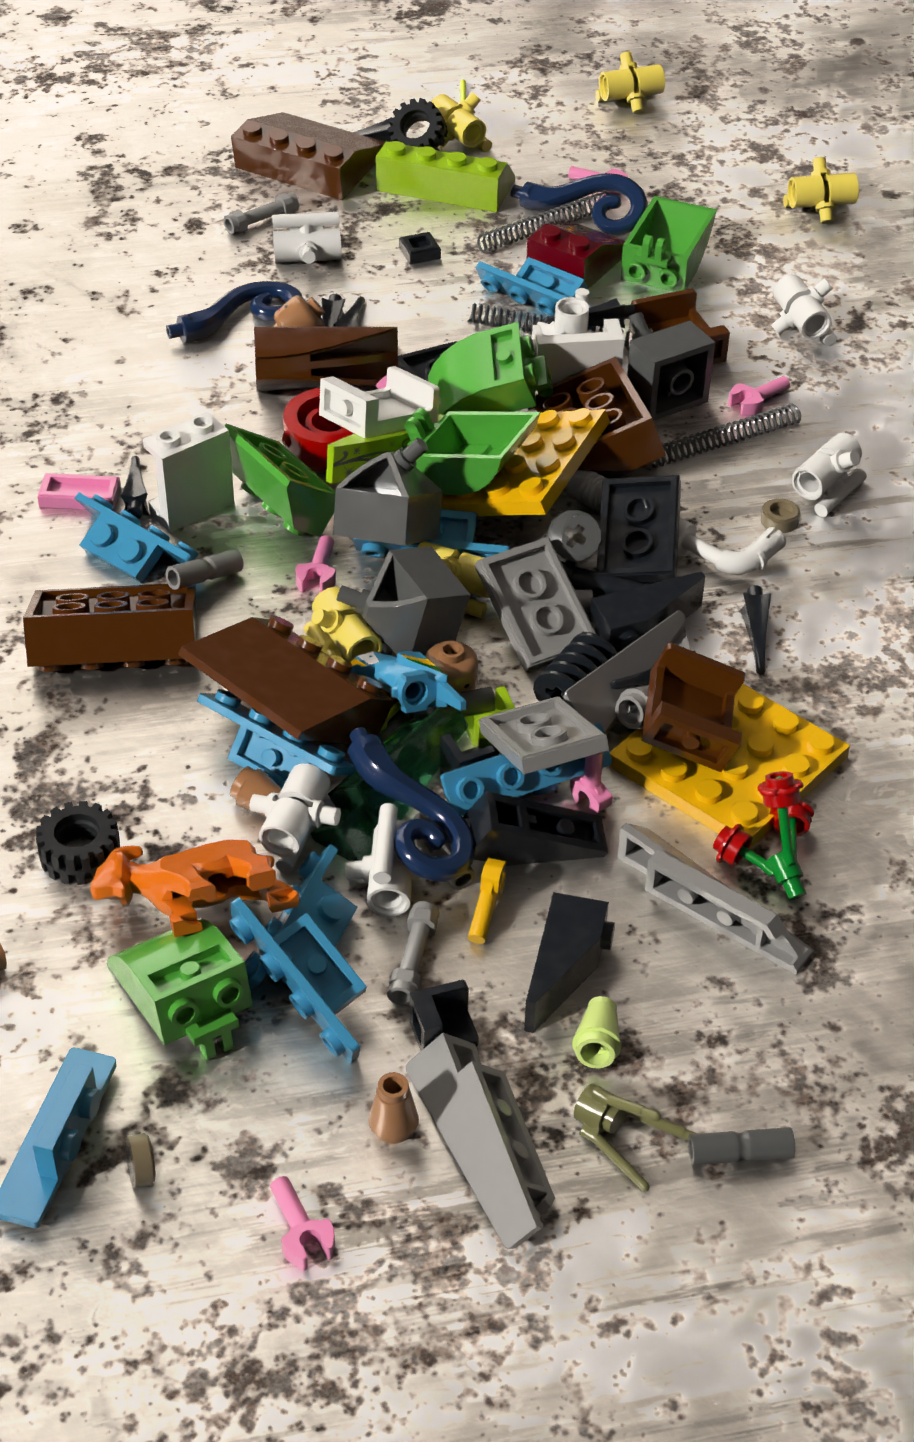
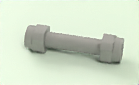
M293 192L276 195L275 201L244 213L239 209L230 212L229 215L224 216V226L229 234H240L248 230V225L272 217V215L293 214L299 210V201Z
M416 902L408 916L407 931L410 934L400 968L392 971L387 992L388 999L399 1006H410V992L420 989L419 967L427 939L435 935L440 913L439 909L430 902Z

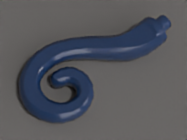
M610 173L587 176L559 186H545L528 181L523 187L514 184L510 193L511 197L519 199L521 207L537 211H549L555 207L574 202L597 192L611 191L626 196L631 204L628 214L623 218L613 220L606 216V212L609 209H617L621 206V198L617 195L609 194L600 197L595 202L592 210L594 224L602 232L611 235L631 232L648 207L645 192L635 181L623 175Z
M258 281L243 284L225 293L206 309L177 316L175 324L166 325V333L169 339L180 337L183 343L205 339L217 332L240 305L252 300L250 309L254 316L265 321L275 322L274 313L283 305L271 306L272 298L288 302L295 295L302 296V293L292 285L283 282Z
M363 727L354 729L349 735L352 743L348 748V754L365 782L376 791L416 809L435 822L410 819L399 827L395 833L394 841L395 853L399 860L411 872L428 880L449 882L462 877L473 864L475 857L474 836L465 819L445 799L400 770L377 735H368ZM446 835L451 846V854L439 858L428 856L416 847L414 841L422 840L433 850H439L445 844Z

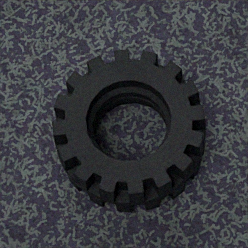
M415 98L409 99L410 104L408 105L405 102L401 103L400 106L402 108L400 110L395 109L393 111L395 117H390L389 119L391 127H388V132L391 140L400 141L405 145L415 147L428 146L440 151L438 146H444L446 142L444 137H447L448 131L446 129V122L439 109L431 101L427 103L422 98L419 99V102ZM419 121L429 122V128L422 136L418 138L407 137V132L414 123Z
M79 801L78 806H73L72 802L64 803L65 808L62 810L57 806L51 809V817L44 815L41 818V826L36 828L37 850L44 872H49V877L54 880L61 877L62 883L69 885L72 880H77V885L85 884V879L91 878L93 880L97 868L105 862L114 849L120 847L119 831L116 819L113 818L112 813L108 809L102 811V805L94 803L92 807H89L87 801ZM87 838L93 840L81 847L64 846L67 842L74 839Z

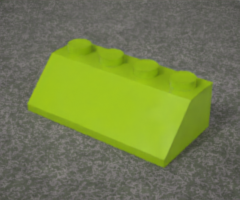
M386 141L376 155V191L498 212L515 182V174L508 163L497 161L491 157L478 158L467 156L462 152L449 153L438 151L428 146H409L400 141Z

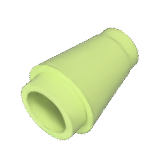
M598 996L589 1001L572 1040V1046L578 1060L590 1068L609 1066L621 1052L616 1012L617 1006L608 997Z

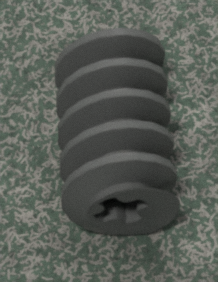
M565 510L558 513L551 521L548 528V537L556 553L562 558L569 561H582L591 557L597 551L601 541V530L597 521L590 514L579 510ZM579 524L581 526L579 533L583 536L582 540L579 543L572 541L570 545L566 544L569 537L564 534L565 530L568 527L575 529Z

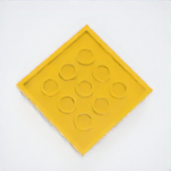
M582 408L575 411L556 412L555 410H548L540 413L534 430L488 485L477 492L462 496L442 495L441 509L477 512V516L546 515L610 423L606 410Z
M742 684L734 698L732 729L742 733L741 746L722 772L641 741L643 729H636L610 751L612 764L609 767L717 834L725 826L733 828L735 825L741 824L744 827V831L753 836L750 849L774 827V815L770 814L771 808L764 806L763 796L757 789L759 784L765 782V776L779 771L793 773V779L803 782L804 787L799 789L800 799L803 800L848 758L850 745Z

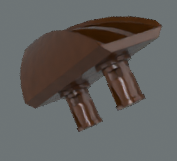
M254 327L256 392L320 388L321 378L332 376L352 386L377 385L387 375L388 367H398V327Z

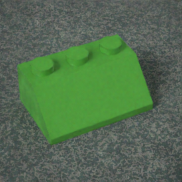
M226 423L225 427L229 430L232 473L242 481L241 488L249 494L263 500L261 506L268 512L281 517L284 520L282 525L290 532L299 536H303L305 532L320 537L334 514L336 491L279 441Z

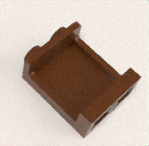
M693 288L636 299L631 302L635 306L636 313H643L648 329L652 328L653 333L691 320L715 341L713 364L727 361L730 332L725 325L711 328L696 310L697 293ZM630 322L629 330L633 334L634 331Z
M668 643L651 668L641 741L722 772L741 746L742 733L732 729L734 698L745 682V672L674 643Z

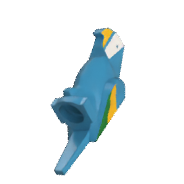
M399 651L397 657L369 652L358 655L350 661L353 665L352 672L370 677L381 683L385 691L399 700L401 710L405 713L427 710V707H447V704L460 711L466 710V700L447 683V675L420 652Z

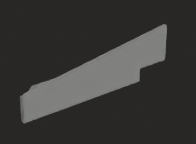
M680 610L676 611L567 689L563 700L592 724L600 723L603 726L605 735L612 731L621 736L628 727L624 726L617 718L615 711L616 702L623 691L636 687L615 690L611 688L610 683L613 680L651 669L668 643H674L691 650L685 630L684 613Z
M625 823L620 828L617 859L646 874L645 891L795 975L813 955L814 950L790 933L776 913L730 889L650 829Z
M442 1033L407 1063L406 1072L504 1247L508 1249L517 1248L542 1228L543 1223L540 1221V1217L552 1206L555 1196L505 1072L481 1064L479 1053L474 1043Z

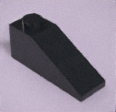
M701 571L591 598L590 622L596 634L610 642L618 654L676 611H682L686 619L702 607L705 575Z
M486 791L463 816L474 836V860L486 862L488 858L506 861L505 866L601 858L609 853L601 815Z
M553 892L526 998L524 1031L534 1033L598 968L602 949L611 950L615 922L607 921L609 902Z

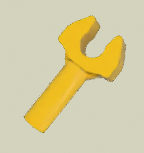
M488 858L481 875L480 895L467 937L473 943L484 944L486 941L496 902H500L507 875L504 872L506 861Z

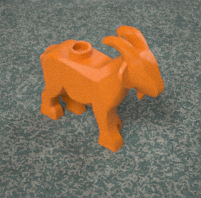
M222 840L208 843L177 854L164 856L150 864H137L130 861L143 854L140 846L119 847L114 849L105 862L97 868L90 884V892L93 899L119 900L123 907L130 905L133 893L142 895L159 911L169 916L172 932L175 937L203 930L202 923L197 919V911L194 908L214 906L223 903L231 897L234 899L240 897L244 900L267 901L269 910L272 913L298 907L299 893L293 887L280 880H276V872L272 868L274 866V858L272 856L256 854L255 847L248 840Z

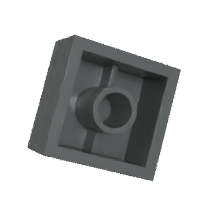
M642 312L629 316L634 335H632L633 340H630L627 376L653 421L708 402L715 341L691 320L653 333L652 328L648 329Z
M416 438L405 449L399 448L396 452H386L373 458L347 476L336 487L334 536L404 546L439 538L443 491L416 468V460L428 450L427 444L421 438Z
M431 546L389 550L371 591L363 589L362 592L342 585L336 600L355 607V612L362 615L364 620L396 655L399 651L420 652L425 656L427 651L435 644L443 641H456L471 594Z

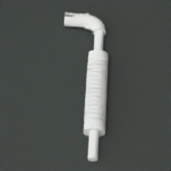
M577 470L567 484V495L600 513L602 480L608 478H604L595 471ZM680 518L678 556H682L689 550L715 564L717 571L732 575L751 573L754 570L763 569L767 565V561L785 547L786 538L780 530H777L770 537L775 532V527H769L747 548L743 547L739 551H731L729 549L722 551L696 537V526Z

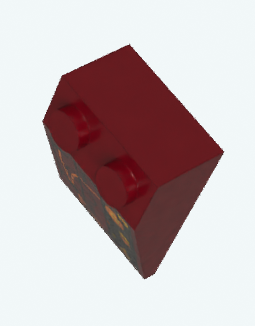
M544 224L527 238V258L530 257L585 279L586 289H589L622 260L625 240L580 224Z

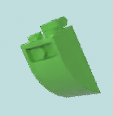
M654 196L623 244L620 279L673 292L686 290L702 261L717 209Z
M519 322L472 334L456 342L441 354L428 374V382L437 385L440 389L438 415H446L448 411L514 412L537 406L535 391L541 397H549L553 394L551 373L548 369L545 355L534 357L535 348L530 334L524 335Z
M418 408L404 424L411 440L407 446L416 438H421L427 444L428 450L416 460V468L443 491L442 495H466L479 491L493 480L534 430L540 412L448 411L439 423L432 422L429 413L425 409Z
M201 917L198 918L203 928L200 932L175 937L172 930L109 956L106 963L164 1045L188 1036L195 1047L199 1045L205 1060L216 1056L213 1041L215 1037L223 1052L234 1048L231 1030L240 1027L235 1013L253 1006L245 961L221 931L209 920Z

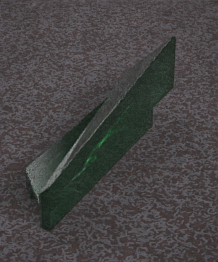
M447 704V707H437L423 720L416 716L407 721L385 740L383 745L400 770L426 786L440 767V736L450 734L457 744L467 730L468 723L460 710ZM355 769L353 775H348L328 793L335 807L340 808L341 811L338 825L322 824L310 834L314 841L326 848L330 844L338 849L336 854L348 861H361L363 856L371 855L373 834L375 827L378 825L380 806L385 803L394 804L398 808L397 820H402L411 807L376 791L365 782Z

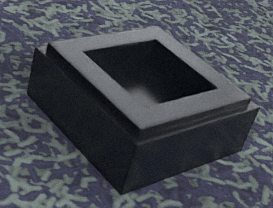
M430 232L399 238V249L410 265L441 259V248Z

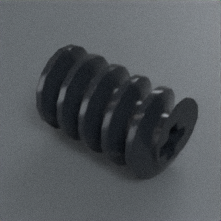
M582 632L576 635L534 681L533 690L536 699L543 701L558 696L563 700L567 689L615 656L617 651L610 642L592 632Z

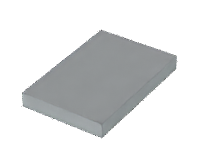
M549 537L477 560L474 567L525 673L551 664L576 635L582 632L596 634Z
M558 696L479 719L481 734L524 775L609 751L607 735Z

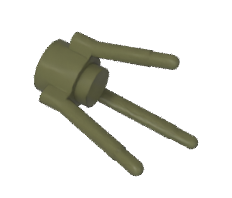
M594 1083L588 1085L581 1093L573 1113L574 1118L583 1123L580 1135L593 1142L643 1192L649 1190V1183L602 1136V1133L607 1131L614 1134L621 1127L627 1116L681 1139L688 1140L689 1134H698L661 1118L660 1112L618 1097Z

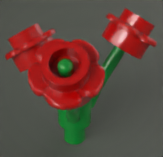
M779 771L767 774L765 782L759 784L757 789L763 796L764 806L770 807V814L774 815V829L781 835L782 851L767 860L751 851L749 847L753 836L745 832L741 824H737L733 828L725 826L716 837L713 849L719 852L716 856L718 863L725 861L734 867L742 858H745L761 868L769 877L774 876L778 886H784L787 896L791 901L807 894L800 879L804 875L797 860V837L808 832L812 822L811 817L814 816V810L811 805L800 799L799 789L804 787L803 782L793 779V773Z

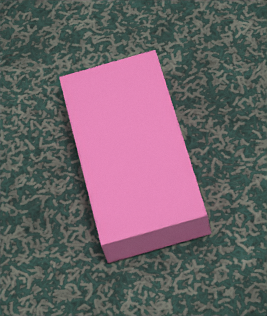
M45 473L37 496L38 505L41 508L86 510L74 499L78 492L89 498H92L94 494L99 495L114 506L112 511H115L121 490L120 477Z

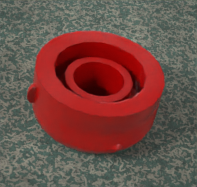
M314 388L300 393L287 403L283 413L284 433L282 435V443L313 472L326 474L328 445L354 433L319 415L320 388Z

